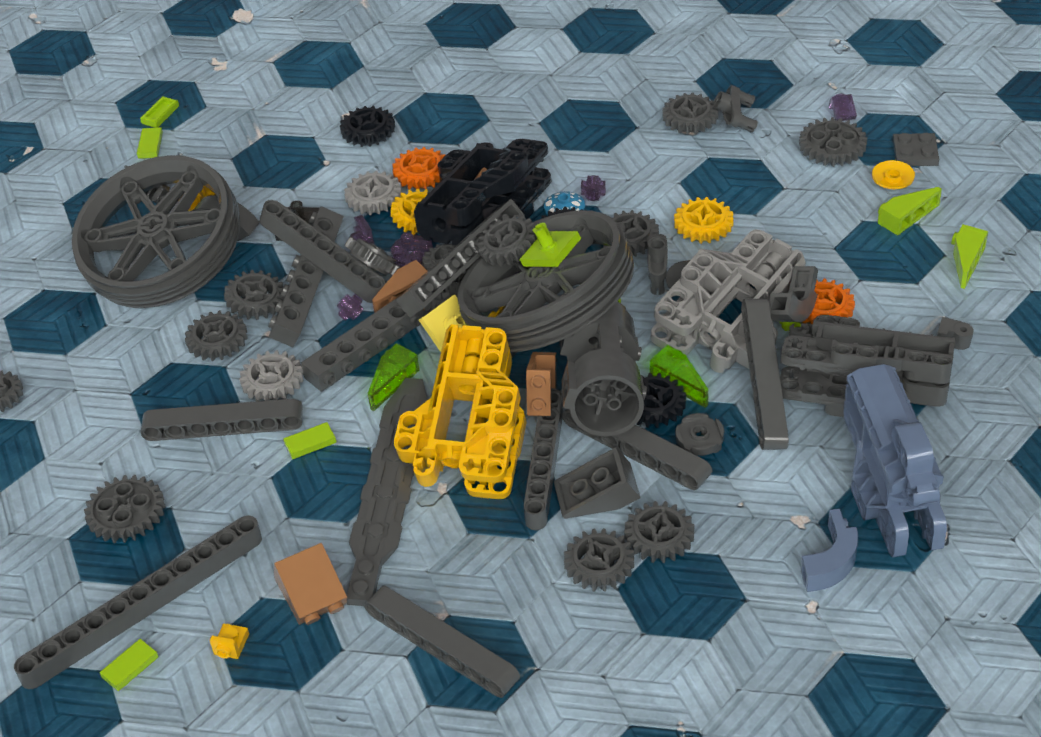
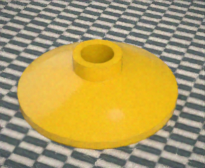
M889 160L881 162L873 168L872 178L876 184L883 188L902 189L913 183L915 172L911 166L904 162Z

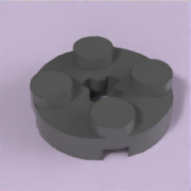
M704 413L691 414L684 417L682 423L676 427V442L678 446L694 455L702 456L717 453L722 448L724 427L716 418L714 421ZM701 432L704 436H696V433Z

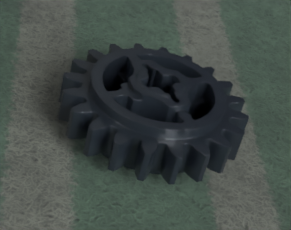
M364 106L362 109L356 108V111H349V115H344V120L340 121L342 138L346 139L347 143L352 142L353 146L360 144L361 147L364 145L371 147L372 144L379 145L381 140L386 141V137H392L391 132H395V121L392 113L389 114L388 110L382 111V107L378 109L374 106L371 108H367V106Z
M648 373V377H643V383L647 387V392L644 399L643 414L637 425L644 422L646 428L650 424H654L656 428H659V423L668 426L669 419L676 422L677 416H682L683 409H686V392H684L683 385L678 386L677 379L670 382V375L662 378L661 373H658L657 376H652L651 373Z

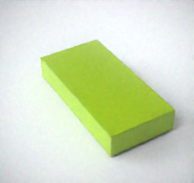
M162 96L140 118L141 123L158 128L179 107V102Z
M162 127L142 128L137 149L138 159L158 157L163 135Z
M327 422L283 438L292 460L337 443Z
M139 639L99 673L107 683L117 691H120L159 657L154 649Z

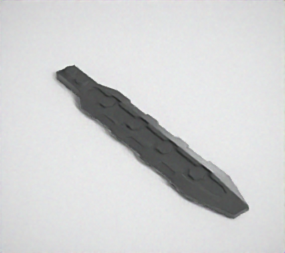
M405 378L384 406L379 424L380 432L376 448L373 449L370 459L371 467L368 479L363 486L360 497L362 501L349 539V545L356 561L347 592V605L364 606L376 593L382 565L399 546L403 529L401 526L406 504L409 503L411 495L410 486L414 467L413 463H406L399 459L394 446V438L400 416L404 412L416 410L427 401L423 379ZM415 424L410 425L407 428H412L415 426Z

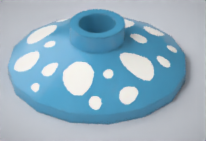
M569 191L558 192L546 199L544 211L548 215L547 211L555 212V208L562 210L564 207H567V209L575 207L576 211L585 210V201L577 193Z

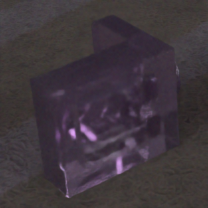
M841 93L831 98L829 109H833L835 121H838L839 118H842V121L856 119L857 114L852 94L845 95Z
M363 215L354 217L356 226L353 227L354 233L350 236L354 239L361 238L368 243L374 244L372 230Z

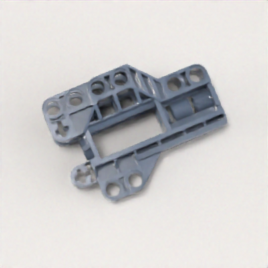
M882 364L859 368L847 375L846 381L848 384H846L844 419L856 448L851 491L863 520L876 519L891 557L906 555L909 530L903 513L914 511V518L918 519L922 529V537L927 540L931 551L943 549L947 522L940 505L941 494L939 492V485L943 484L944 476L941 474L936 463V458L933 455V449L921 422L916 418L895 367Z

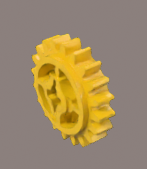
M416 189V192L408 190V194L401 192L400 197H395V202L391 203L390 216L392 217V222L397 223V228L404 227V232L412 231V235L416 232L419 233L416 228L414 210L417 203L426 197L427 189L424 192H420L419 189Z
M697 197L696 201L689 199L688 205L682 203L681 208H677L674 214V228L677 229V233L683 234L684 239L690 237L691 242L699 240L700 244L703 241L711 243L713 239L719 241L720 236L727 237V232H731V227H733L734 218L733 212L730 211V206L724 207V202L717 203L716 198L709 200L706 197L704 200H701Z

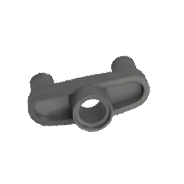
M733 85L729 86L726 93L720 91L717 94L713 106L715 109L723 112L725 122L728 125L740 127L750 132H754V129H756L758 121L744 116L740 105L743 104L750 108L755 100L754 95L745 93Z
M653 234L647 242L648 275L651 280L650 291L656 295V289L658 288L659 295L665 292L664 279L667 273L668 244L665 235Z

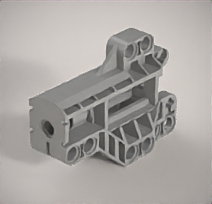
M757 229L750 231L731 253L700 249L682 269L680 279L656 304L654 317L657 323L651 330L650 339L652 343L676 357L687 356L700 343L712 350L710 367L718 373H723L725 369H730L735 362L749 368L742 313L731 325L718 318V316L734 298L741 302L743 299H768L769 301L771 293H788L794 266H805L806 264L803 253L798 249L791 250L792 246L777 238L773 240L772 235ZM673 296H680L677 301L671 298ZM660 310H667L663 316L659 314ZM772 320L774 341H775V344H776V340H777V336H778V331H777V329L774 327V325H773V320ZM662 331L665 332L667 336L664 338L657 337L655 333Z

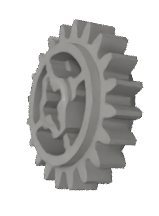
M367 171L365 175L358 174L359 178L357 179L352 178V183H347V188L344 189L346 203H348L349 208L353 207L354 212L360 210L361 214L368 212L369 215H372L373 212L380 214L383 210L388 212V207H391V203L395 202V197H400L402 192L401 183L398 182V178H393V174L386 175V171L378 173V171L370 173Z
M276 350L274 354H270L269 351H266L264 356L257 354L256 360L250 358V365H243L244 370L240 371L241 378H239L243 393H247L249 399L255 397L256 401L261 399L269 401L271 399L278 400L281 397L282 399H287L286 395L288 393L294 395V389H300V383L304 381V373L300 360H295L294 355L288 357L286 351L280 355L278 350Z

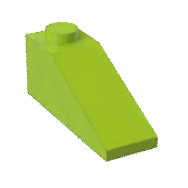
M935 187L893 197L879 207L878 224L896 235L901 234L940 205L942 188Z
M962 224L959 232L954 233L951 242L954 245L953 256L960 287L963 289L966 288L986 248L988 231Z

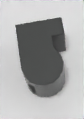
M942 317L937 336L955 337L954 348L964 350L971 345L974 329L968 323Z

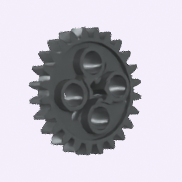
M831 117L830 121L823 118V122H820L816 119L815 124L808 123V127H803V131L800 132V151H804L803 155L809 156V160L816 159V164L821 161L824 162V166L831 163L833 167L836 163H839L841 166H843V162L851 164V160L858 161V156L862 157L863 152H866V132H862V127L857 128V123L850 124V120L842 122V118H839L838 121H835L834 117Z
M124 475L121 481L114 477V483L110 484L105 481V488L97 487L98 494H90L91 500L86 501L87 508L84 509L85 520L90 531L95 532L97 538L102 536L104 541L111 537L113 543H116L119 538H122L125 543L130 536L133 540H136V534L140 533L142 536H145L144 530H153L152 523H160L158 516L164 515L163 508H165L162 491H160L159 485H154L152 479L147 482L145 476L138 480L136 475H133L131 479H127V476Z

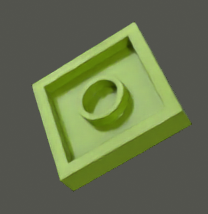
M539 223L533 228L537 239L520 258L523 267H558L580 241L581 237L578 231H549L546 223Z

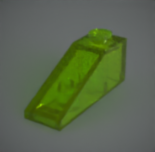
M396 343L381 356L367 393L372 411H375L392 396L405 378H412L420 371L416 353Z
M666 345L650 360V373L652 376H657L658 373H661L662 378L670 375V382L677 379L678 386L683 385L686 397L706 408L708 406L707 386L687 356L680 350Z

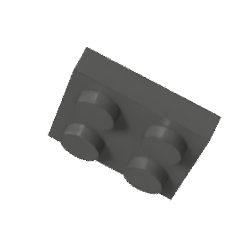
M935 133L893 134L892 141L895 161L904 162L909 166H939Z

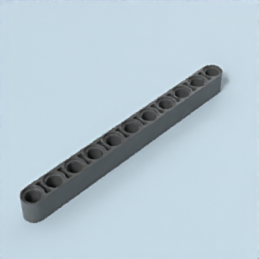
M250 515L237 519L19 657L14 663V670L21 685L26 689L39 687L257 547L262 541L257 519Z

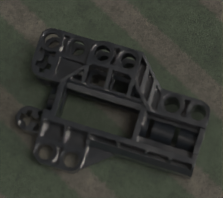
M516 139L503 149H496L493 147V144L485 142L477 143L471 151L459 149L450 151L437 164L440 183H437L435 188L430 193L428 192L421 202L417 203L414 210L416 228L423 240L430 241L433 238V242L449 244L451 241L452 245L456 246L497 208L510 199L514 201L527 220L534 213L533 202L552 182L551 173L548 169L536 167L540 162H543L544 157L548 154L547 143L530 139ZM483 167H485L487 170L482 172L481 176L475 179L480 170Z

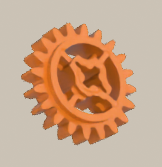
M416 147L413 151L407 150L406 154L401 153L400 158H395V163L392 164L393 177L398 178L401 187L407 185L409 190L412 187L416 189H427L429 186L435 187V183H440L437 164L446 155H441L440 150L434 152L433 148L427 150L425 147L422 149Z
M826 278L822 282L816 280L814 291L817 293V300L812 313L802 323L806 324L809 322L813 324L819 315L852 317L855 308L854 294H850L849 288L843 289V283L836 285L835 280L827 282Z

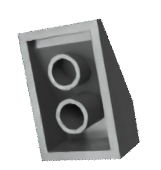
M617 447L554 480L564 519L618 510L641 498L631 463Z

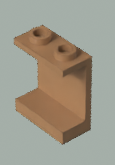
M533 352L526 369L527 415L551 416V388L556 389L555 352Z

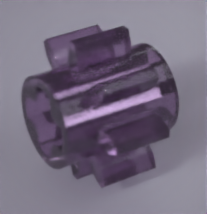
M587 176L586 181H581V196L585 195L588 201H599L600 195L605 196L606 181H602L599 176Z
M355 293L352 297L346 294L336 305L340 309L338 315L345 321L348 317L355 320L364 309L360 305L363 300Z

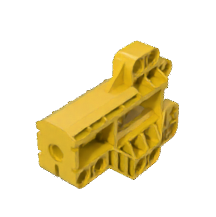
M451 324L445 332L431 398L416 410L404 412L400 416L394 438V446L401 461L413 463L415 476L421 486L429 487L434 485L438 480L439 472H443V468L446 466L460 469L462 477L465 478L464 485L467 493L473 497L504 499L510 495L517 459L522 451L527 422L525 413L519 406L521 400L519 389L509 379L512 356L506 333L502 329L490 327L482 329L478 326L463 325L461 328L458 325ZM454 400L473 401L465 442L446 440ZM415 424L414 427H412V428H407L408 426ZM476 481H479L480 484L477 485L476 488H473L472 485L475 484ZM498 482H504L507 485L501 492L493 489L494 485Z

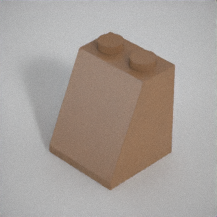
M322 543L274 563L276 583L299 625L302 623H306V625L312 624L320 619V615L330 612V614L337 613L347 603V595Z

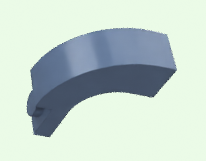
M840 509L829 510L828 528L834 545L824 552L802 556L801 575L807 592L823 590L836 585L850 573L855 564L858 544L857 528H849L846 518H842Z

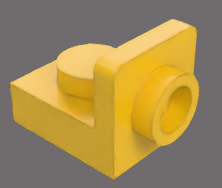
M223 623L218 636L212 635L209 640L214 655L221 658L239 659L249 636V631L246 627Z

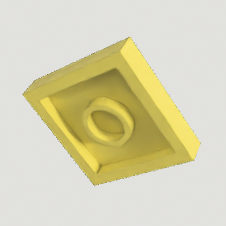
M455 294L419 319L440 352L446 329L451 324L458 325L461 328L463 325H466L461 316L458 298Z

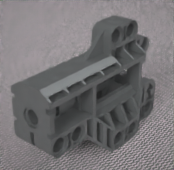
M819 315L813 324L801 323V327H794V324H792L789 328V336L784 339L780 362L787 366L782 369L780 375L783 398L825 404V412L827 414L844 417L846 384H848L846 381L847 375L859 368L885 364L896 368L897 375L903 384L910 403L937 407L944 406L947 403L955 337L948 338L933 336V334L924 335L885 330V328L860 327V322L854 318L832 315Z

